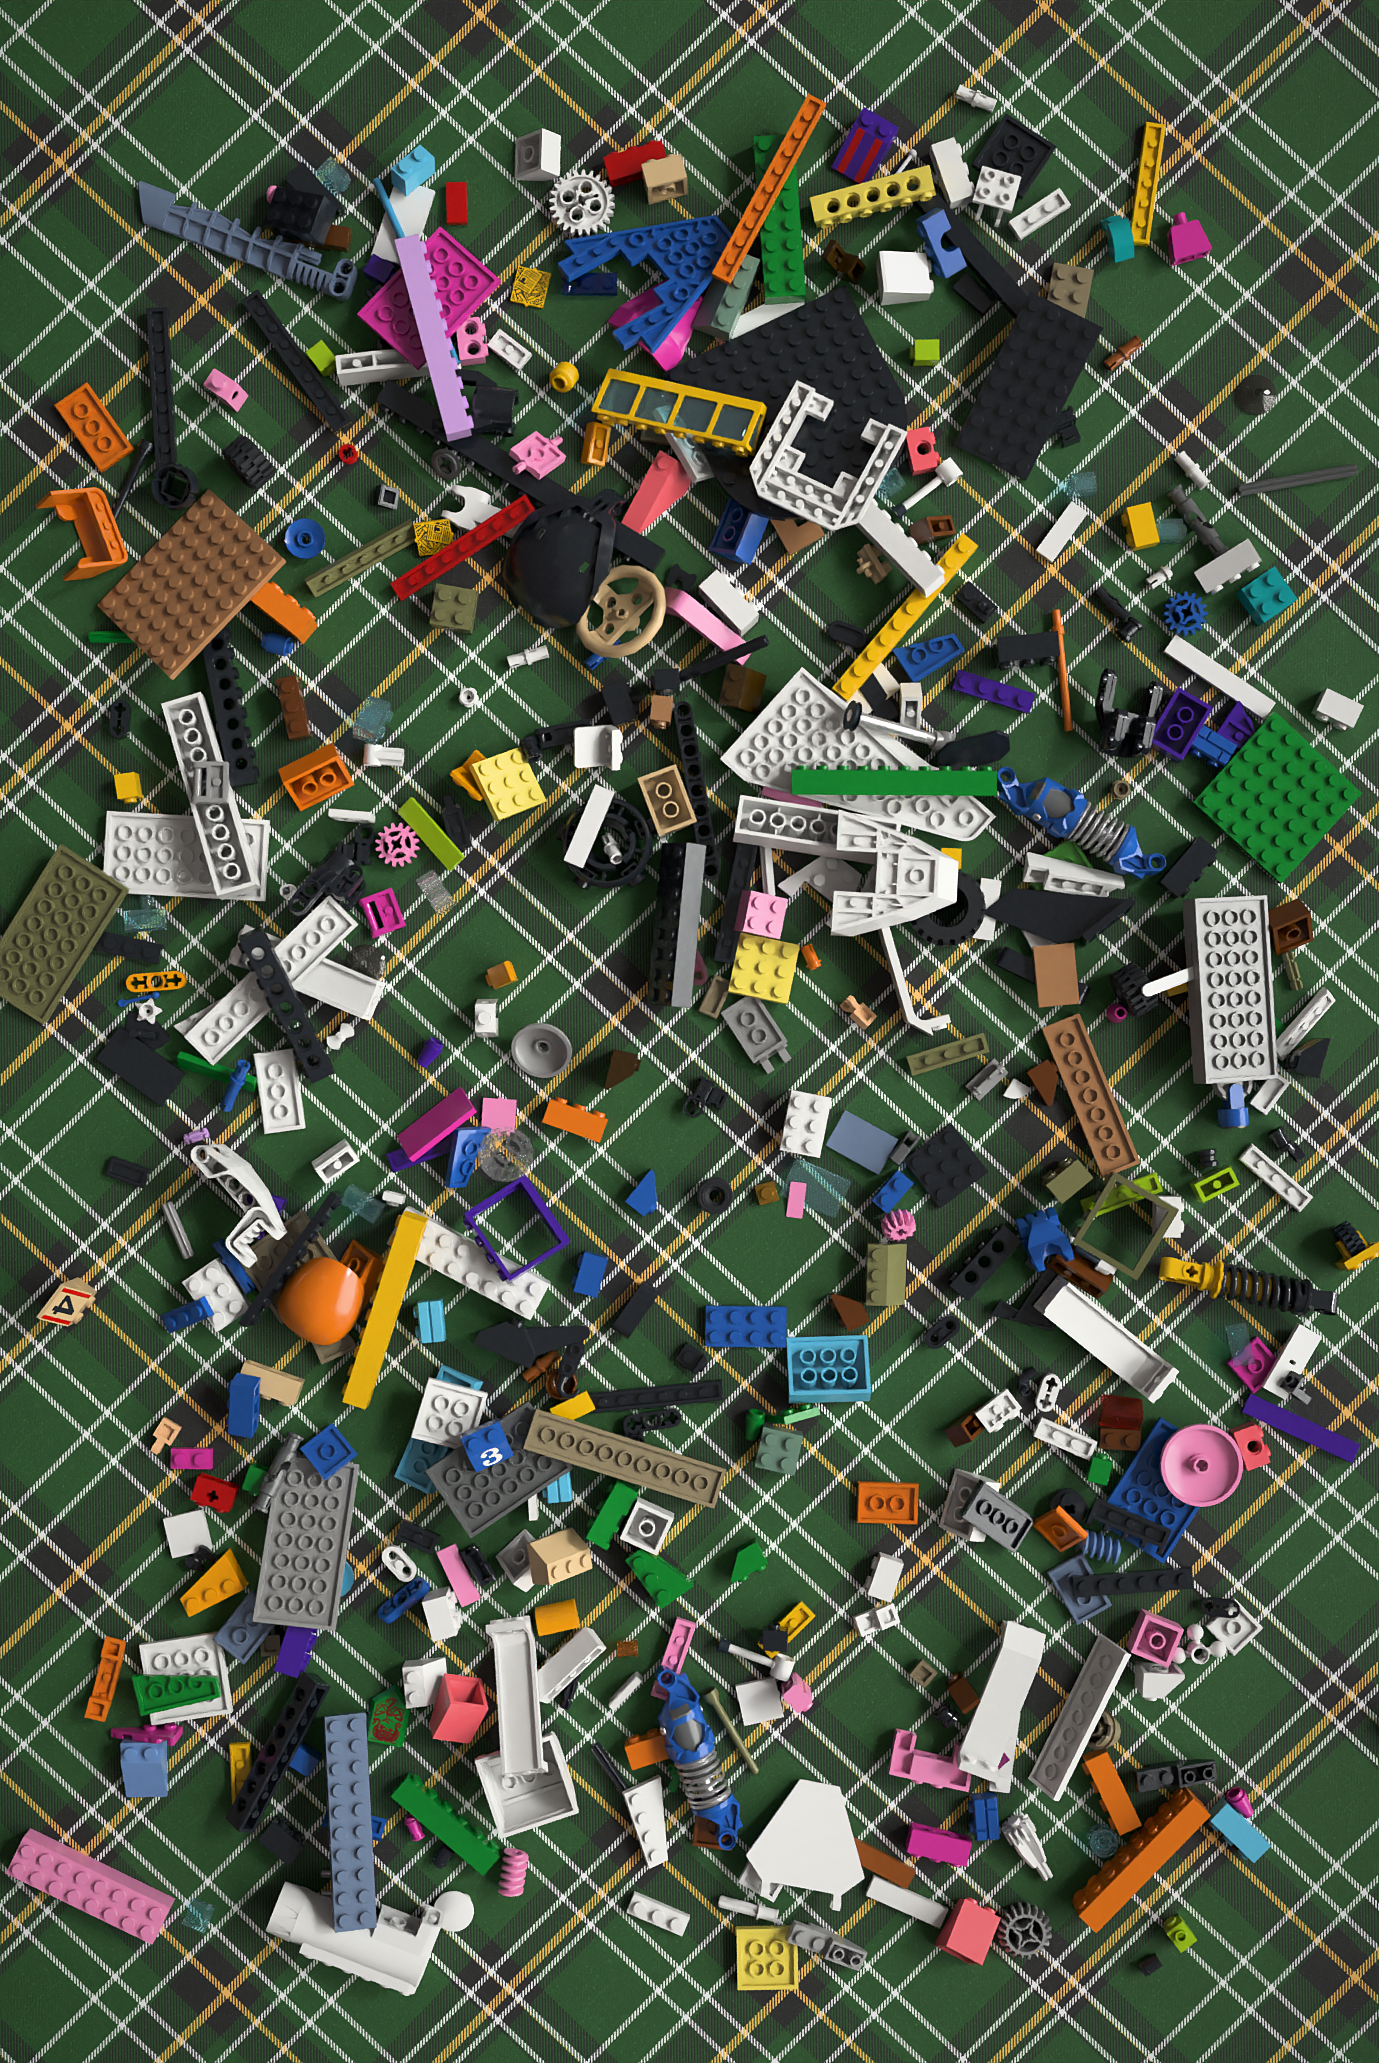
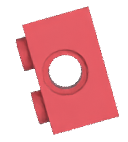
M929 426L907 431L905 448L912 476L933 472L937 468V464H940L939 454L934 452L933 444H935L934 433L930 432ZM924 447L927 450V454H919L917 448Z
M1250 1421L1229 1429L1232 1439L1240 1449L1244 1469L1250 1471L1271 1463L1268 1457L1271 1456L1267 1444H1264L1261 1437H1264V1434L1259 1425ZM1255 1441V1447L1248 1450V1443Z

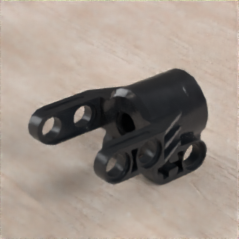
M459 368L455 370L456 377L461 376L463 385L476 387L472 403L474 428H470L472 434L470 437L479 434L513 437L516 429L515 422H513V406L520 403L518 389L498 387L496 382L479 371ZM442 418L434 419L432 430L445 433Z
M1105 668L1100 677L1094 707L1099 730H1102L1099 751L1122 758H1136L1140 754L1147 755L1152 745L1163 684L1154 680L1145 690L1141 715L1129 713L1127 710L1119 708L1113 709L1112 703L1117 676L1115 670Z
M330 850L288 902L290 912L298 915L295 920V928L311 913L312 907L322 903L328 896H331L346 912L350 911L366 892L362 868L354 864L339 851ZM360 884L363 885L360 891H355ZM310 887L314 894H307L305 892L306 888ZM346 899L348 900L349 904L344 903L343 905H341V901H345ZM301 901L304 903V907L301 910H295L292 908L293 904Z

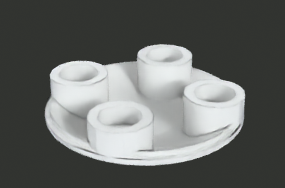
M458 1891L444 1892L440 1894L434 1905L435 1908L444 1913L441 1926L444 1930L460 1931L466 1928L472 1921L474 1908L468 1894Z

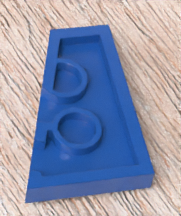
M953 633L930 639V641L910 644L903 648H895L891 652L911 682L917 683L964 653L965 649Z
M463 1127L454 1130L445 1180L446 1187H466L474 1170V1161L477 1154L483 1150L484 1145L482 1143L486 1135H489L492 1130L490 1127Z

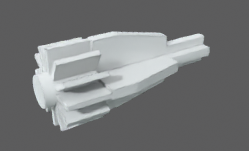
M1021 1812L1019 1816L1014 1814L1011 1818L1008 1817L1007 1823H1003L1004 1827L1001 1830L1011 1846L1014 1844L1018 1854L1031 1868L1037 1869L1043 1881L1052 1878V1872L1045 1863L1047 1859L1035 1833V1826L1028 1815Z

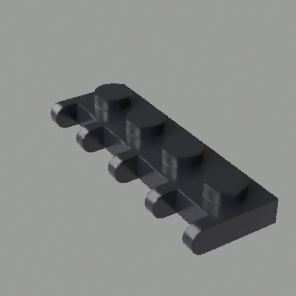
M1096 1496L1085 1520L1087 1525H1090L1092 1519L1104 1523L1102 1526V1531L1107 1532L1109 1526L1121 1530L1120 1539L1126 1540L1128 1534L1141 1539L1139 1543L1141 1548H1144L1147 1542L1158 1546L1156 1550L1157 1555L1162 1554L1172 1531L1166 1526Z

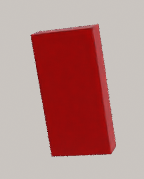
M446 182L447 225H468L466 182Z

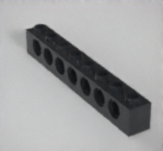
M225 626L204 647L203 655L225 762L229 763L230 786L239 788L258 784L257 778H260L258 766H255L253 758H256L254 747L250 746L249 738H252L250 727L246 726L245 719L248 718L246 707H242L241 702L244 695L241 686L238 687L239 671L237 667H234L233 659L236 658L235 652L229 644L231 632L229 627ZM217 641H222L221 649L214 650V644ZM226 661L225 669L218 670L219 662ZM230 681L229 689L222 690L223 682ZM233 700V709L227 710L226 703ZM238 720V727L235 730H231L230 723ZM237 740H242V747L239 750H235L234 743ZM246 760V767L239 770V761Z
M263 926L240 935V942L237 943L242 954L246 953L249 959L247 964L250 971L256 972L258 976L256 982L261 991L265 990L267 994L265 999L270 1009L274 1008L277 1013L274 1017L279 1026L283 1025L286 1031L283 1033L288 1044L292 1043L295 1049L293 1054L297 1062H302L304 1066L302 1072L305 1078H310L313 1084L334 1074V1066ZM254 948H261L264 953L261 956H256L252 953V950ZM264 966H270L273 972L265 974L261 969ZM279 984L282 990L274 992L271 990V986ZM288 1002L291 1004V1008L284 1010L280 1007V1004ZM298 1020L300 1025L294 1028L289 1025V1022ZM300 1038H307L309 1043L301 1045L298 1043V1040ZM314 1055L318 1057V1061L311 1063L307 1058Z
M307 1672L301 1674L227 1814L226 1819L238 1832L254 1833L325 1699L330 1686L317 1674Z

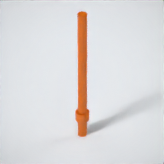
M1052 610L1053 627L1051 628L1052 631H1058L1060 656L1057 658L1064 728L1065 732L1073 731L1063 644L1064 626L1061 625L1060 610Z

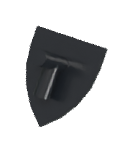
M129 1011L125 1029L129 1031L131 1037H137L154 1050L164 1046L171 1040L165 1028L158 1021L155 1020L154 1024H151L148 1020L138 1021L139 1013Z

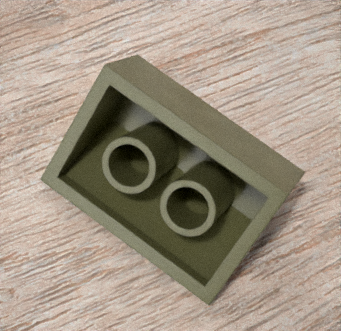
M866 1242L864 1303L866 1305L892 1306L905 1304L907 1243Z

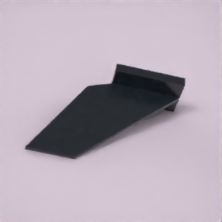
M1013 888L986 909L985 915L1057 944L1080 939L1081 944L1085 947L1131 911L1136 902L1131 897L1119 899Z

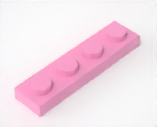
M680 1617L676 1618L660 1666L666 1665L677 1674H680L696 1623ZM663 1673L661 1681H666L670 1673ZM655 1680L651 1696L666 1700L668 1690L660 1686L657 1680Z

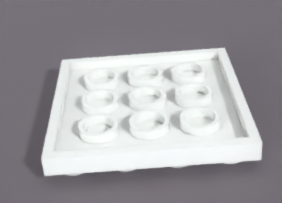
M218 1631L146 1642L139 1645L144 1674L217 1675L222 1693L220 1698L150 1714L151 1725L233 1712L224 1648L213 1640Z

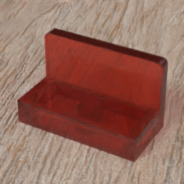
M1102 1395V1411L1099 1417V1426L1140 1430L1144 1419L1142 1399Z

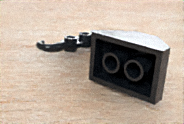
M514 1317L513 1319L509 1318L485 1327L478 1333L474 1344L527 1368L532 1367L537 1355L567 1346L558 1367L556 1389L558 1394L564 1399H573L578 1395L579 1389H576L572 1394H568L564 1391V1385L576 1373L584 1355L585 1345L583 1341L591 1333L587 1325L528 1327L524 1325L525 1321Z

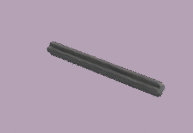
M1356 464L1283 476L1240 484L1237 486L1239 496L1323 482L1355 476L1358 473Z

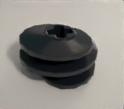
M1070 1488L1059 1489L1050 1499L1049 1510L1060 1506L1078 1524L1085 1519L1087 1503L1082 1495ZM1066 1505H1068V1506H1071L1072 1509H1071V1510H1068V1509H1065L1064 1507H1065Z

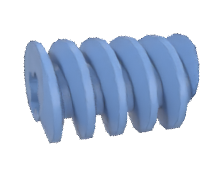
M1093 1531L1088 1533L1086 1539L1076 1544V1552L1080 1548L1083 1556L1087 1551H1089L1090 1558L1096 1553L1097 1560L1105 1556V1563H1108L1110 1558H1112L1113 1565H1116L1121 1552V1544L1118 1539L1112 1540L1110 1536L1104 1538L1102 1534L1096 1536V1533Z

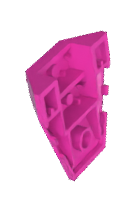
M663 280L621 305L607 323L616 330L661 305L654 296L653 289L667 280ZM701 295L655 353L652 354L642 341L637 343L653 357V362L664 372L676 367L683 358L684 351L694 330L692 328L693 322L704 299Z

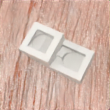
M894 1603L885 1604L853 1616L858 1634L861 1637L876 1630H884L900 1623Z

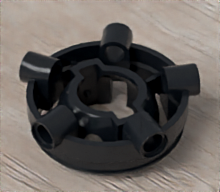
M613 796L600 828L613 827L622 834L624 842L630 843V846L627 847L629 851L622 854V862L615 865L610 860L599 859L590 850L585 863L593 869L603 871L602 881L595 880L597 874L586 867H579L577 869L575 865L566 862L571 871L576 875L573 882L586 891L591 886L611 889L629 884L633 889L646 878L643 871L651 857L652 836L658 834L652 817L645 819L641 812L633 805L616 799ZM588 802L576 809L567 823L560 822L556 840L562 841L564 858L568 851V843H571L578 827L573 822L585 810ZM614 804L622 806L618 814L610 813L615 811ZM625 808L639 819L634 821L640 840L646 839L645 851L636 848L635 832H632L629 822L621 816ZM635 852L644 854L639 865L633 862L620 873L623 878L605 881L606 872L616 871L621 866L626 865L632 860Z

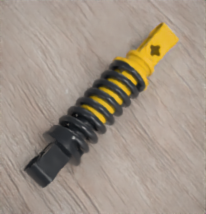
M1172 1257L1161 1258L1159 1279L1197 1286V1289L1200 1291L1208 1290L1210 1297L1214 1299H1220L1226 1294L1227 1300L1232 1301L1237 1296L1238 1303H1243L1245 1298H1247L1248 1304L1254 1305L1257 1300L1258 1306L1261 1308L1265 1307L1268 1301L1270 1310L1276 1309L1279 1302V1310L1281 1312H1286L1287 1310L1298 1317H1304L1308 1310L1324 1315H1337L1339 1294L1313 1289L1310 1279H1303L1299 1282L1295 1277L1290 1279L1286 1275L1278 1277L1275 1273L1267 1274L1263 1270L1257 1272L1253 1268L1246 1270L1243 1266L1235 1268L1233 1264H1225L1220 1260L1212 1266L1206 1262L1200 1265Z

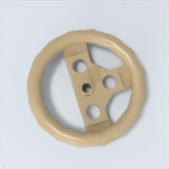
M621 565L610 569L609 575L600 585L599 591L593 599L604 610L603 623L595 631L588 630V607L579 623L575 624L576 633L585 648L600 657L620 658L636 653L653 639L662 626L667 608L663 586L655 574L640 566ZM621 578L639 579L638 586L630 594L617 595L607 584ZM642 597L641 603L635 605L636 600ZM616 601L615 606L609 608L610 603ZM654 601L651 620L643 632L630 642L617 646L613 645L625 631H633L638 627L640 623L639 616ZM614 627V631L611 634H607V631Z

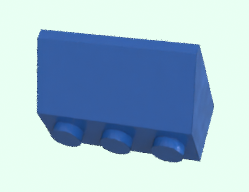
M729 497L708 551L737 563L751 565L769 519L743 509L740 504Z

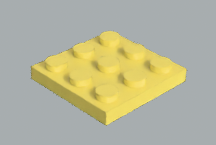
M520 747L469 766L495 822L544 804L547 801Z
M740 933L728 992L787 1005L800 945Z
M791 1925L736 1926L738 1990L798 1989V1946L788 1943L785 1939Z

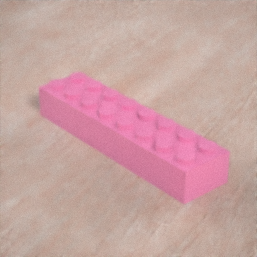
M31 1828L23 1837L6 1874L150 1944H153L175 1901V1898Z

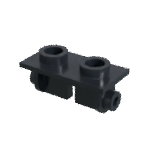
M475 1542L460 1553L481 1588L497 1579L495 1576L497 1573L487 1563L480 1550V1546H477Z

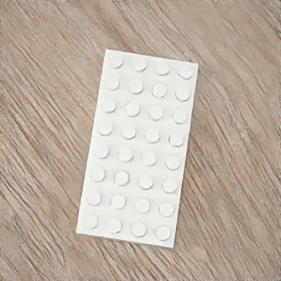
M107 811L103 871L130 888L127 894L220 899L216 895L194 816ZM241 819L261 889L228 899L265 902L270 821Z

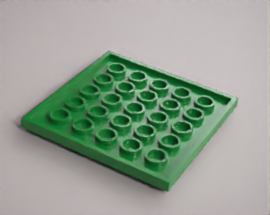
M1274 711L1191 803L1277 883L1282 884L1358 799L1362 792Z

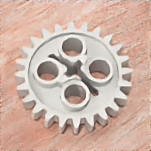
M583 169L581 175H578V172L574 170V176L572 177L567 172V179L565 180L560 177L561 185L555 183L554 188L556 191L550 192L553 197L549 199V204L552 205L550 213H555L552 216L553 221L558 220V228L564 225V233L571 230L572 237L576 232H578L579 238L582 237L583 233L590 236L591 231L597 235L598 227L601 230H605L603 223L610 224V219L607 216L613 217V211L610 210L615 208V203L611 202L614 200V195L610 194L612 188L606 187L607 180L600 182V174L594 178L593 171L586 175L585 169ZM585 187L592 189L589 193L582 192V189ZM567 196L574 198L571 202L564 201V198ZM598 205L601 208L598 211H592L591 207ZM580 214L583 217L577 221L573 219V216Z

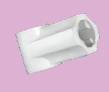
M376 744L364 745L363 765L403 767L404 749L388 748Z

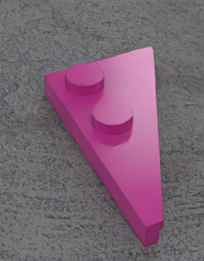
M168 1723L164 1726L146 1724L143 1727L111 1729V1737L117 1739L132 1737V1741L150 1742L153 1744L168 1740V1746H174L183 1734V1726H176L175 1723Z

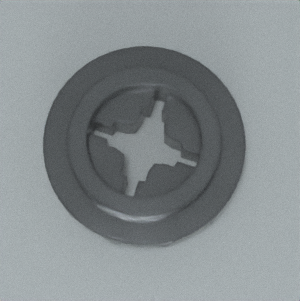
M447 447L439 448L433 453L431 458L434 471L440 477L447 480L458 477L463 465L459 461L460 457L454 454V450L450 451ZM445 461H451L450 465H442Z

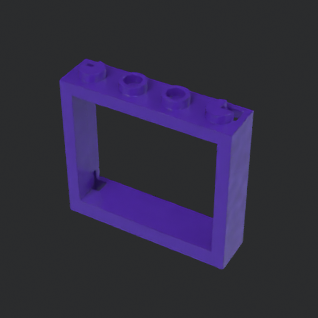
M526 1175L515 1180L463 1215V1225L468 1231L471 1230L473 1232L475 1243L479 1248L483 1247L487 1253L485 1254L487 1261L491 1265L494 1264L496 1266L498 1277L502 1282L506 1281L507 1284L512 1283L567 1247L570 1243V1239ZM520 1188L558 1244L510 1275L473 1218Z

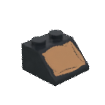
M1314 1038L1292 1050L1285 1058V1071L1308 1078H1319L1331 1039Z

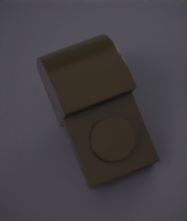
M830 239L821 255L822 260L825 262L823 267L832 275L848 283L857 285L866 269V266L858 256L846 253L835 240Z

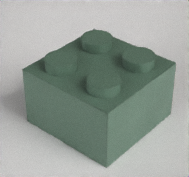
M764 1423L755 1455V1467L795 1475L803 1440L802 1431Z

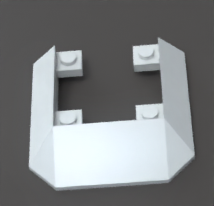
M796 381L749 468L759 497L830 531L860 523L901 447L907 432L891 424L886 426L870 418L861 435V439L876 446L862 475L858 479L842 471L832 489L797 472L805 458V453L790 446L807 414L824 422L834 405V401L816 393L814 388Z

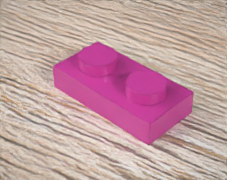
M171 1448V1469L213 1468V1448Z

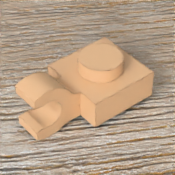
M851 995L840 1005L842 1010L852 1013L849 1017L863 1030L877 1017L863 1002L859 1005Z
M164 1417L153 1434L158 1439L150 1451L157 1455L161 1452L165 1443L169 1446L172 1445L182 1427Z

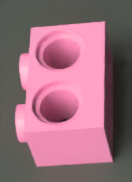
M479 317L468 318L456 330L461 365L486 363L485 356H489L487 343H483V336H486L485 323L481 324ZM469 328L476 329V332L472 335L466 333ZM471 348L479 349L475 355L469 354V350Z

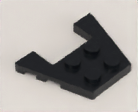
M1027 1256L1023 1263L1035 1270L1030 1258ZM1044 1260L1046 1269L1038 1272L1040 1273L1039 1278L1019 1309L999 1299L990 1314L994 1317L1053 1331L1057 1325L1038 1311L1034 1304L1055 1280L1057 1275L1052 1269L1047 1267L1048 1263Z

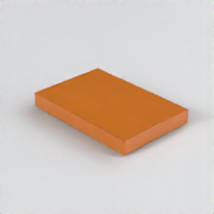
M858 1481L856 1522L917 1525L919 1484L910 1482Z

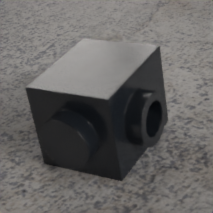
M768 1623V1626H764V1631L759 1632V1644H763V1651L787 1652L788 1627L780 1626L779 1623Z

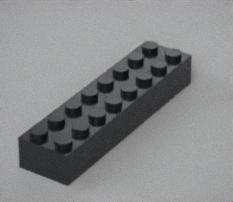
M687 842L662 843L647 992V1004L691 1008L706 845Z

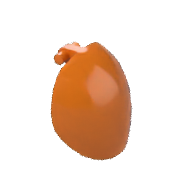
M328 1257L313 1258L297 1268L286 1281L279 1295L278 1313L284 1324L299 1338H304L318 1345H331L345 1337L359 1319L364 1304V1287L360 1278L340 1262Z

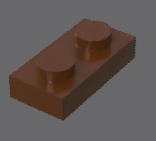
M1099 1427V1449L1139 1451L1141 1442L1140 1429Z

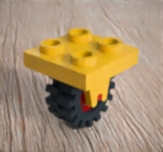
M1345 1220L1331 1229L1333 1237L1337 1241L1335 1244L1343 1256V1259L1335 1263L1339 1270L1354 1271L1362 1266V1261H1370L1379 1256V1242H1369L1367 1244L1360 1232L1356 1231L1348 1221Z

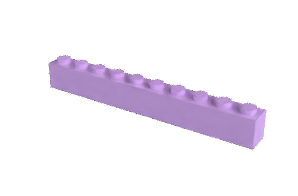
M418 234L395 239L398 257L447 440L452 441L472 436L470 428H474L471 415L467 416L465 409L469 408L466 396L461 395L460 389H464L461 376L456 377L455 370L458 369L456 357L451 358L452 342L450 337L446 338L444 332L448 331L445 318L441 319L439 312L443 311L440 299L435 298L434 293L438 292L435 279L431 280L429 273H432L430 260L425 261L424 254L427 253L425 242L420 241Z

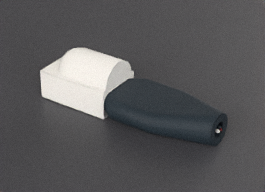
M1078 1245L1073 1251L1096 1263L1094 1269L1104 1275H1109L1110 1273L1114 1275L1117 1268Z

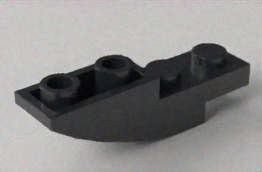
M1214 1759L1159 1762L1149 1764L1148 1768L1133 1770L1135 1789L1138 1793L1172 1786L1183 1788L1217 1781Z

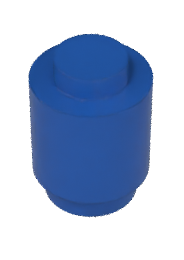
M270 632L264 634L261 647L266 652L286 657L293 650V642H291L290 637Z

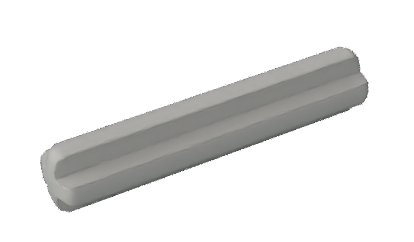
M170 1201L161 1205L183 1259L194 1256L193 1249L173 1202Z

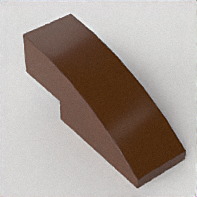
M331 224L324 246L290 239V243H303L306 247L329 252L331 249L349 253L353 233L349 227Z

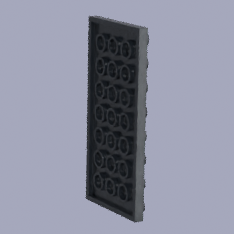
M1030 291L954 445L1027 480L1103 327Z

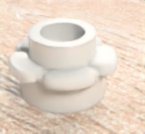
M464 688L460 691L459 702L464 704L465 707H473L478 702L479 696L474 688Z

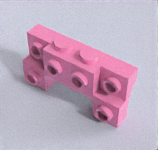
M896 1728L888 1767L890 1775L908 1778L917 1784H923V1782L930 1783L935 1788L948 1787L966 1792L969 1791L971 1773L958 1769L956 1755L961 1745L960 1742H955L952 1757L914 1749L917 1738L916 1733Z

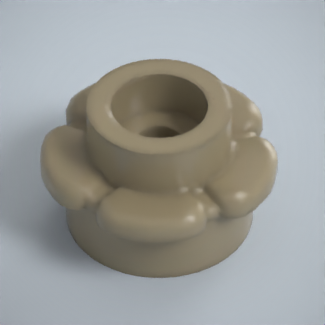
M1117 780L1112 784L1111 794L1116 799L1123 800L1130 795L1131 789L1127 781Z

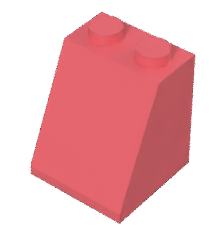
M444 1673L429 1723L432 1739L471 1743L488 1711L481 1678Z
M966 1897V1899H958L934 1946L969 1965H983L1000 1917L995 1915L996 1911L986 1906L983 1909L977 1905L978 1902L976 1900Z

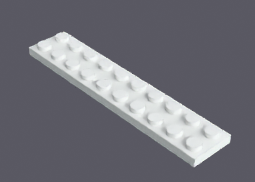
M328 896L274 948L293 987L359 925L331 896ZM264 966L261 969L265 974L273 972L270 966ZM255 971L250 972L184 1036L212 1065L217 1063L271 1010L265 999L267 997L265 990L261 991L256 982L258 976ZM274 984L271 986V990L279 992L282 990V987L279 984Z

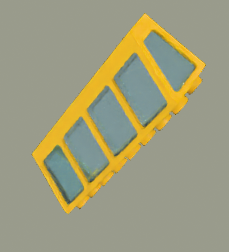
M609 368L591 411L597 416L598 420L602 421V424L614 427V424L628 426L629 423L635 425V428L644 431L647 428L654 429L655 433L666 435V432L679 439L690 437L693 438L692 441L704 444L707 441L718 448L729 446L731 450L736 451V455L747 458L748 455H755L767 407L764 403Z

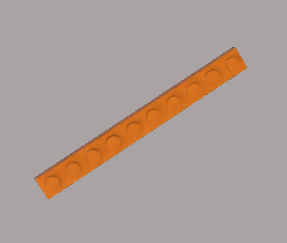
M810 94L807 95L712 272V277L730 286L826 107L825 102Z

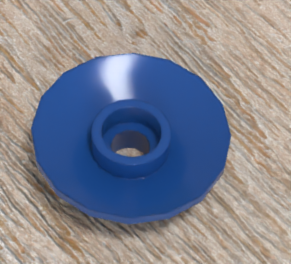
M299 519L288 527L285 533V543L288 550L294 556L300 559H310L316 557L322 551L325 545V533L317 522L311 519ZM309 537V543H303V539Z

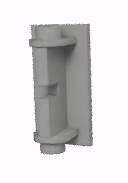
M994 1058L965 1087L980 1101L1008 1072Z

